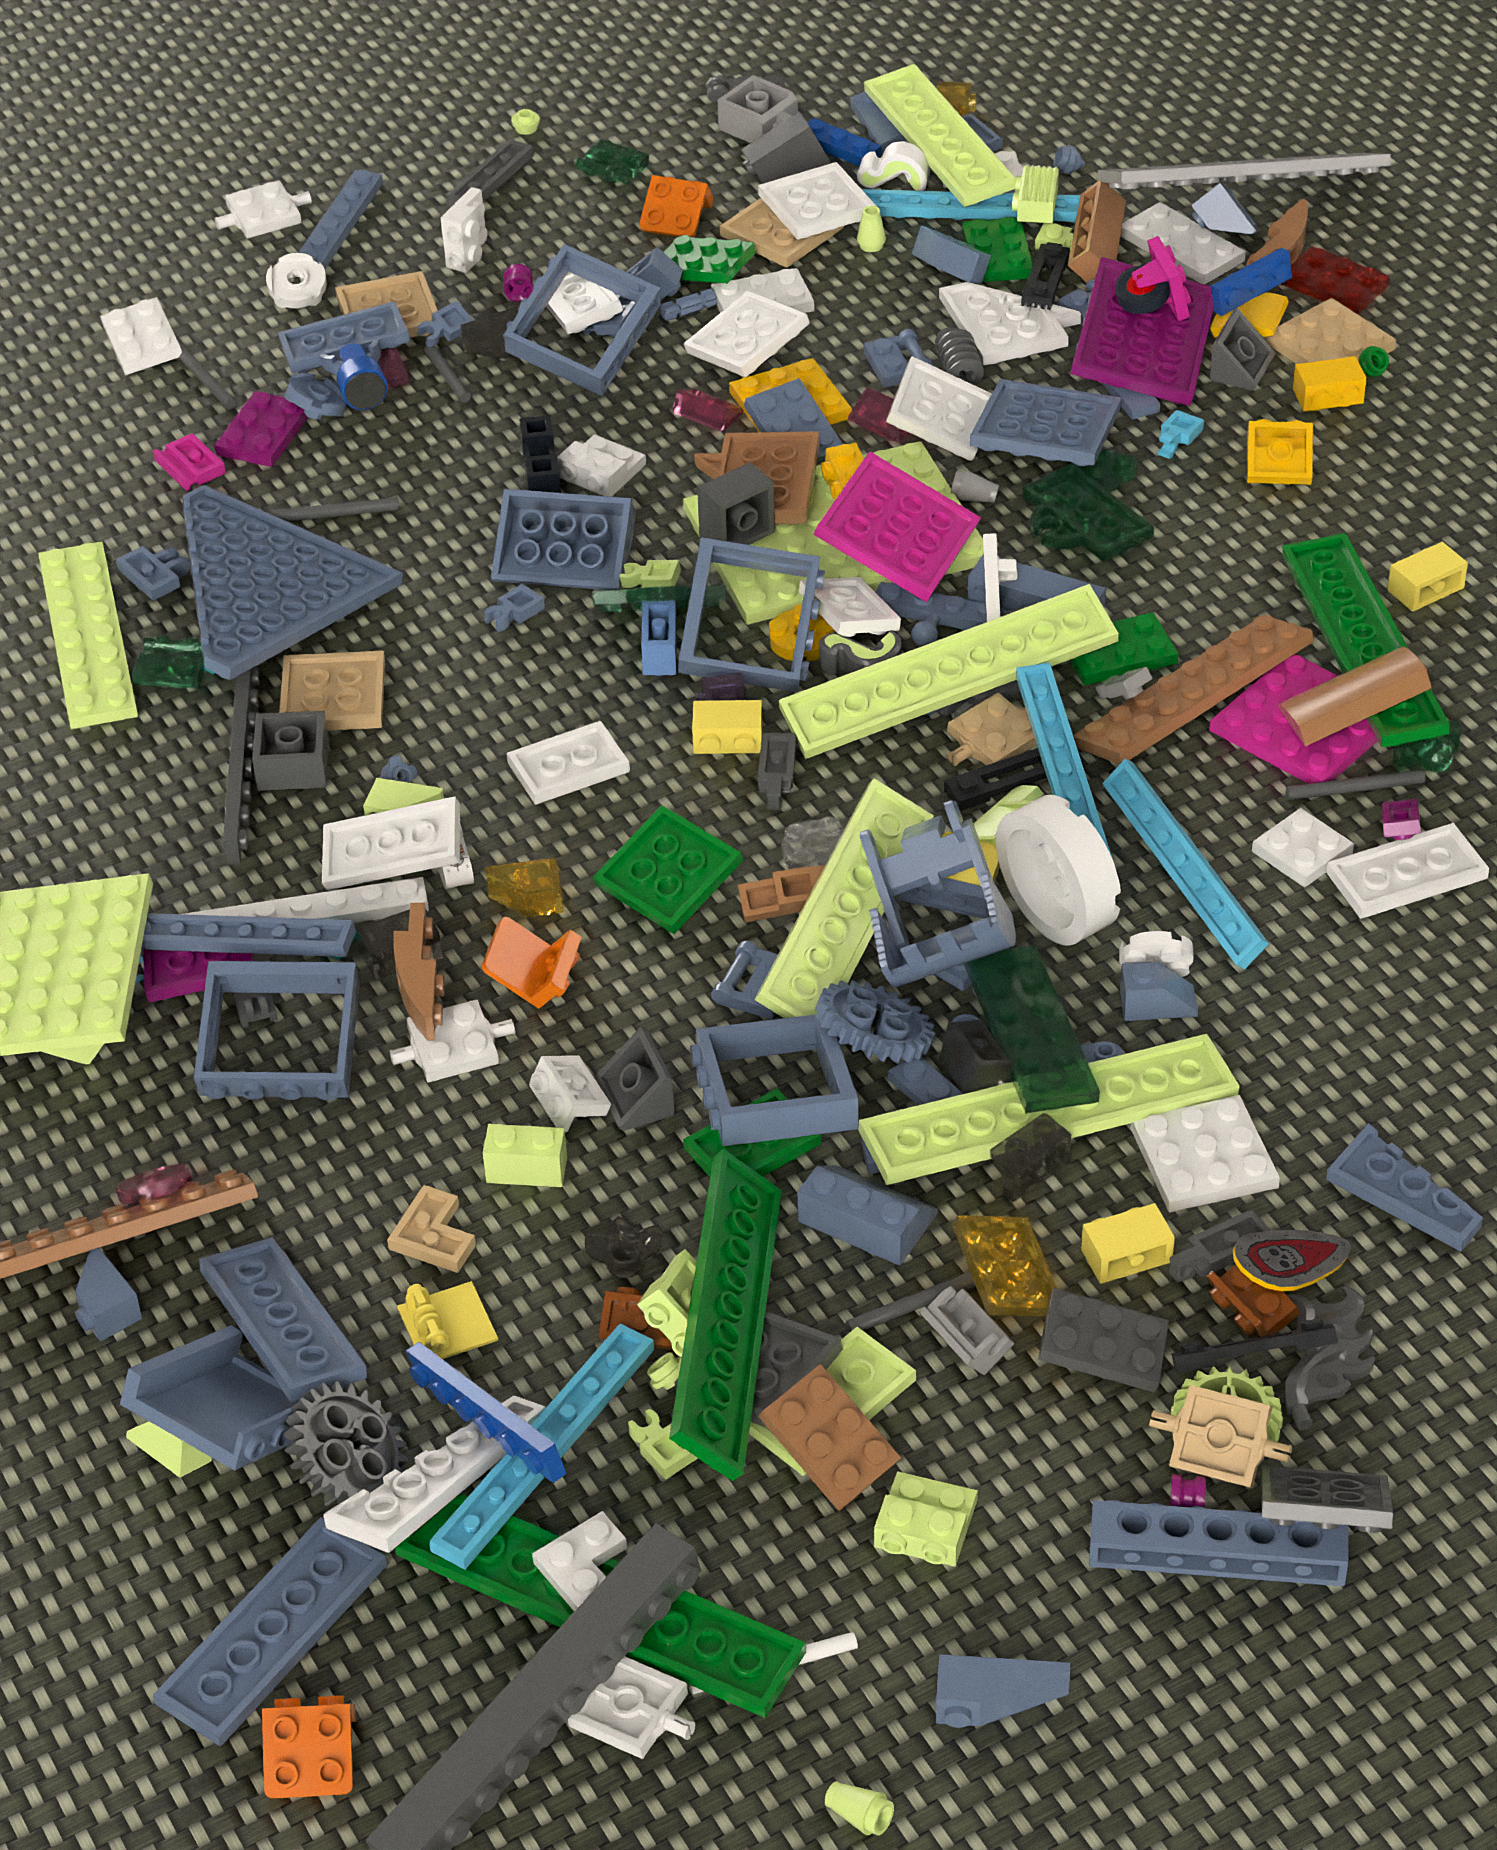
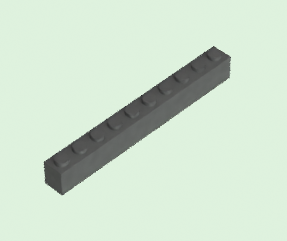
M655 1523L366 1839L369 1849L451 1850L453 1846L463 1842L469 1833L470 1827L483 1813L490 1811L496 1805L500 1794L513 1780L520 1778L525 1773L529 1762L542 1747H547L553 1742L560 1727L571 1715L577 1714L584 1707L588 1696L600 1683L606 1682L612 1676L615 1666L628 1652L634 1651L640 1645L644 1634L656 1621L662 1620L667 1615L671 1604L678 1596L695 1584L701 1572L695 1547Z

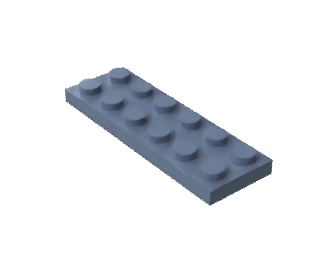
M273 1237L199 1259L200 1272L290 1402L300 1400L311 1389L315 1390L323 1383L328 1388L335 1382H339L341 1387L367 1378L365 1363Z
M320 1517L153 1694L155 1705L221 1747L387 1567L386 1556L365 1543L326 1529L325 1521Z

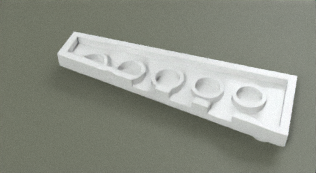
M512 1396L502 1403L530 1425L546 1408L543 1405L517 1396ZM471 1422L468 1426L446 1437L447 1445L441 1449L430 1452L425 1450L414 1457L415 1465L402 1473L395 1469L383 1477L384 1484L369 1493L363 1489L324 1514L326 1529L389 1553L502 1459L506 1452L500 1442L493 1437L487 1439L477 1425Z

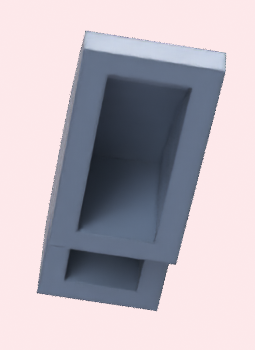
M925 226L920 227L912 251L914 256L942 271L967 282L982 284L991 257L990 254L977 250L972 245Z

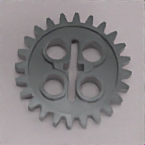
M335 1382L329 1388L323 1383L315 1390L311 1389L300 1398V1401L291 1407L294 1413L285 1420L291 1428L283 1433V1436L293 1441L285 1449V1452L296 1455L297 1458L290 1467L291 1469H302L304 1474L299 1482L302 1484L310 1481L313 1484L311 1489L312 1496L317 1495L319 1492L324 1493V1505L326 1506L337 1500V1505L363 1489L369 1493L384 1484L383 1477L395 1469L401 1473L404 1472L401 1466L408 1462V1458L399 1453L407 1445L406 1442L397 1440L395 1437L401 1430L400 1426H390L388 1423L393 1414L391 1412L381 1414L379 1411L381 1401L378 1399L372 1404L369 1403L367 1390H364L357 1396L353 1384H349L343 1390L339 1382Z

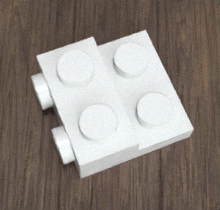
M471 187L441 217L447 268L467 273L481 259V245L487 240V229L485 228L484 219L485 206L482 200V190Z
M594 434L584 444L574 441L557 457L559 476L563 480L600 495L612 497L646 465V456Z

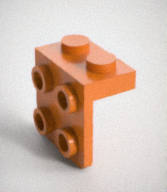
M652 175L639 222L641 230L675 237L682 235L695 237L702 209H711L714 200L708 184L699 181Z
M503 917L495 929L482 963V970L539 1009L554 996L557 998L562 996L568 988L570 979L567 977L569 971L579 959L580 953L577 952L582 937L570 929L552 945H549L511 918Z
M344 1696L318 1697V1705L301 1706V1698L274 1699V1708L262 1709L264 1793L267 1797L290 1798L342 1795L352 1791L351 1722H356L355 1704H344Z

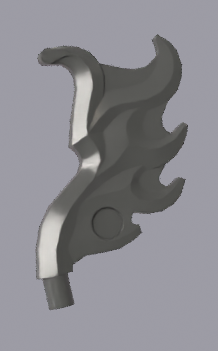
M1344 1286L1343 1293L1346 1297L1342 1301L1333 1304L1310 1302L1303 1296L1286 1294L1300 1311V1314L1296 1317V1330L1301 1329L1300 1322L1322 1318L1324 1325L1332 1324L1336 1327L1338 1343L1301 1350L1305 1353V1356L1290 1371L1287 1377L1284 1392L1287 1415H1292L1299 1430H1307L1313 1425L1308 1412L1309 1405L1315 1401L1337 1398L1345 1394L1351 1388L1349 1380L1362 1379L1373 1370L1374 1356L1369 1357L1366 1361L1359 1359L1360 1354L1370 1345L1373 1331L1372 1328H1369L1364 1334L1356 1331V1323L1363 1315L1364 1301L1361 1295L1350 1287Z

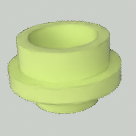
M522 109L512 116L511 121L517 133L527 135L537 130L540 117L532 110Z
M670 1352L660 1357L650 1366L647 1374L651 1378L650 1384L654 1389L664 1387L668 1390L675 1386L674 1382L679 1378L681 1357L676 1358Z

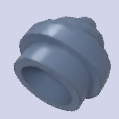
M1067 145L1066 147L1060 146L1058 148L1053 165L1054 168L1057 167L1060 170V173L1068 175L1083 167L1085 162L1076 147Z

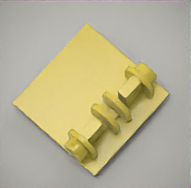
M472 1281L429 1295L425 1287H422L420 1284H413L407 1289L406 1303L397 1306L413 1345L420 1342L442 1359L498 1341L496 1332Z

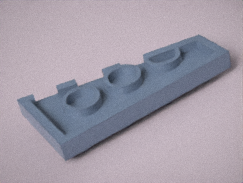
M1369 1123L1327 1169L1326 1180L1459 1251L1466 1247L1482 1226L1483 1217L1447 1187L1440 1188L1432 1182L1429 1172L1421 1166L1416 1168L1403 1158V1151L1392 1142L1386 1144L1378 1137V1130Z

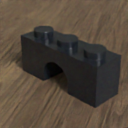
M551 415L519 418L528 491L561 493Z

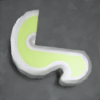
M904 141L895 142L886 147L881 158H878L875 152L866 154L862 158L857 179L863 187L874 189L904 173L907 181L915 191H924L931 168L928 166L925 154L914 144Z

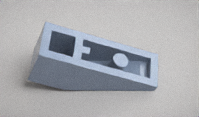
M939 1654L936 1723L947 1724L956 1728L982 1726L1069 1695L1070 1663Z

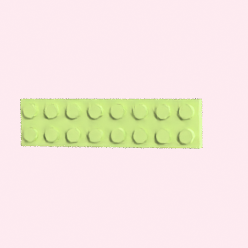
M915 64L864 81V89L868 96L904 138L925 154L928 166L964 207L1015 189L1016 178Z
M103 542L85 543L79 546L52 549L38 553L71 729L138 717Z
M873 778L862 795L757 993L755 1001L783 1018L815 1015L817 1013L815 1007L823 988L828 989L830 983L838 986L839 981L848 984L874 933L869 910L877 908L881 917L885 912L861 843L860 832L867 829L872 832L882 860L904 852L900 841L905 828L932 819L934 815Z

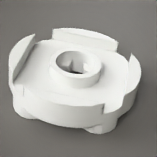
M291 253L279 258V263L273 268L271 265L266 274L268 292L274 299L275 304L280 308L316 306L321 302L322 295L327 286L323 265L320 262L318 264L313 261L312 256L304 253ZM295 277H300V281H302L299 284L290 283L294 281Z
M1150 931L1135 934L1130 937V944L1126 946L1123 942L1120 944L1119 963L1122 966L1124 963L1159 961L1179 976L1184 977L1189 974V966L1193 963V944L1189 938L1182 935V942L1172 939L1171 932Z

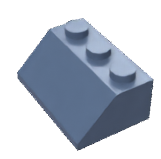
M837 1165L816 1166L797 1191L798 1222L901 1266L938 1214V1208Z

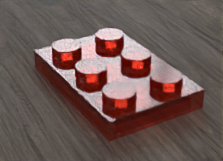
M1312 246L1291 265L1292 278L1280 285L1323 302L1333 298L1359 315L1389 286L1390 276L1378 272L1376 269L1365 267L1352 262L1350 259L1339 257L1326 252L1324 249Z

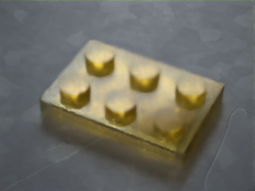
M957 1215L952 1227L987 1315L1046 1316L1049 1296L1052 1289H1057L1028 1217Z

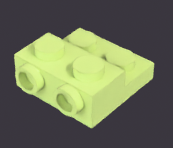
M686 1249L673 1258L663 1275L649 1286L637 1304L644 1312L646 1322L654 1328H659L672 1343L673 1351L680 1357H682L697 1263Z
M897 1471L890 1494L885 1495L874 1527V1547L884 1549L891 1554H905L924 1559L932 1564H946L956 1567L977 1503L978 1490Z

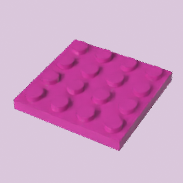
M869 451L817 525L813 535L927 602L976 528L981 517Z
M1297 654L1292 655L1266 672L1212 718L1209 731L1307 784L1335 780L1378 741L1367 719H1364L1310 745L1305 746L1279 710L1278 704L1338 675Z

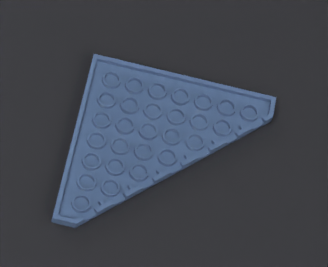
M203 485L183 495V512L204 668L218 674L222 678L229 680L236 678L240 674L402 585V572L208 486Z

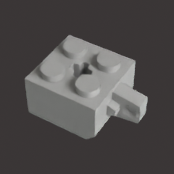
M752 75L717 100L719 130L749 143L754 142L798 113V100L792 91L755 75Z

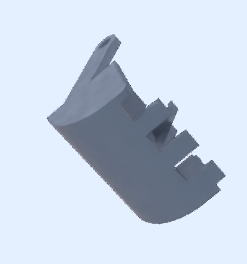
M953 800L944 803L954 832L953 834L945 837L941 836L945 834L944 831L946 829L942 815L904 829L900 841L904 852L882 860L872 832L869 829L860 832L861 843L891 928L890 931L877 908L869 910L879 964L884 976L895 988L1012 947L1016 942L1012 913L992 879L972 818L963 821L958 805ZM975 867L990 917L910 945L894 896L928 883L931 884L935 891H940L943 888L942 878Z

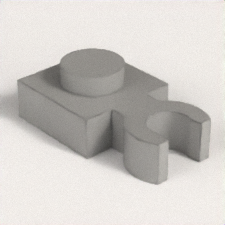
M1143 667L1127 671L1121 676H1112L1108 678V682L1099 684L1095 688L1100 699L1107 697L1110 699L1123 695L1126 700L1140 694L1143 691L1141 686L1153 678L1148 668Z

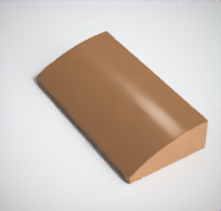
M1402 646L1279 703L1278 707L1302 743L1307 746L1432 687L1424 664L1412 651Z

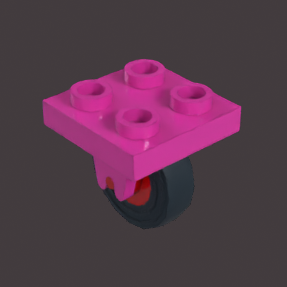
M1159 236L1147 240L1152 261L1148 264L1131 267L1120 275L1115 285L1119 305L1130 313L1145 314L1153 312L1168 303L1178 322L1190 317L1187 304L1191 303V299L1186 287L1183 286V283L1187 280L1182 266L1174 264L1176 261L1169 245L1164 246Z

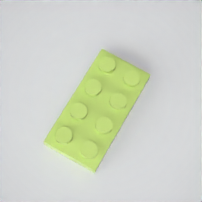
M858 1327L841 1339L843 1350L826 1370L869 1420L916 1381V1370ZM750 1422L749 1434L802 1476L807 1474L768 1428Z

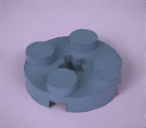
M311 373L292 375L284 397L286 400L305 409L304 413L306 416L313 419H321L323 415H344L347 403L344 401L336 382L325 378L324 383L314 380L316 375Z

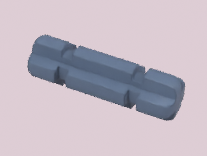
M713 289L700 291V295L694 293L675 299V303H672V301L662 303L660 305V313L664 320H672L677 318V314L681 317L703 310V306H705V309L715 306L717 304V296Z

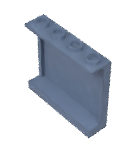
M231 1325L128 1368L120 1405L235 1471L293 1443V1441L283 1436V1433L291 1428L285 1420L294 1413L291 1407L300 1400L290 1402L268 1370L238 1354L243 1333Z

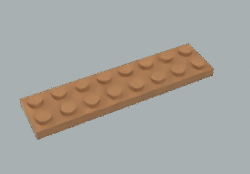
M1269 615L1256 617L1252 623L1231 633L1228 638L1217 645L1207 648L1206 652L1193 660L1185 662L1182 667L1171 674L1161 677L1157 683L1122 705L1112 708L1108 714L1100 719L1087 724L1084 729L1073 735L1077 749L1117 764H1121L1124 759H1132L1313 643L1312 630L1298 626L1295 623L1275 619Z
M235 1169L216 1174L214 1176L215 1181L201 1186L199 1181L178 1186V1193L163 1197L162 1193L145 1196L139 1199L140 1205L125 1209L124 1205L107 1208L102 1211V1217L88 1221L86 1216L71 1219L64 1223V1229L50 1233L49 1228L33 1231L26 1235L27 1240L12 1245L11 1240L0 1242V1279L257 1198L258 1194L255 1184L243 1172L237 1174Z

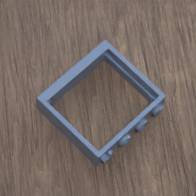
M564 244L555 258L551 256L545 274L543 276L540 275L536 279L533 292L529 298L522 300L518 308V315L514 321L507 323V330L503 335L506 352L603 396L660 307V287ZM568 272L636 302V305L594 370L525 338Z
M701 537L679 655L678 673L798 692L799 682H806L809 661H803L805 650H812L815 631L808 630L810 619L817 620L820 600L814 599L815 589L822 590L825 570H819L820 557ZM712 562L807 577L791 672L695 656Z
M208 961L194 1080L199 1095L211 1099H221L225 1096H243L252 1100L262 1097H281L286 1100H296L300 1097H318L322 1100H334L337 1097L348 1098L360 987L356 963ZM224 992L344 994L336 1073L214 1072Z
M816 1014L696 1029V1044L690 1045L692 1065L696 1067L698 1086L703 1088V1101L705 1110H709L711 1130H718L722 1146L858 1129V1096L837 1037L827 1035L829 1029L820 1027L821 1020L815 1017ZM816 1050L831 1095L735 1107L730 1106L717 1062Z

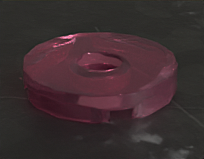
M188 1164L169 1165L130 1177L117 1184L115 1191L119 1202L133 1204L136 1202L135 1196L138 1195L152 1200L184 1188L187 1182H191L193 1176Z

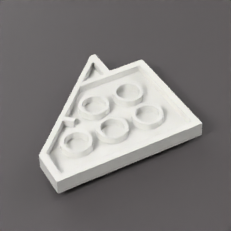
M964 282L939 288V299L957 327L967 330L972 334L983 366L1067 347L1069 336L1063 328L1081 324V313L1079 311L1054 304L1051 310H1047V305H1045L1044 309H1041V304L1038 305V308H1034V303H1032L1031 307H1027V302H1025L1024 306H1021L1022 296L974 283Z

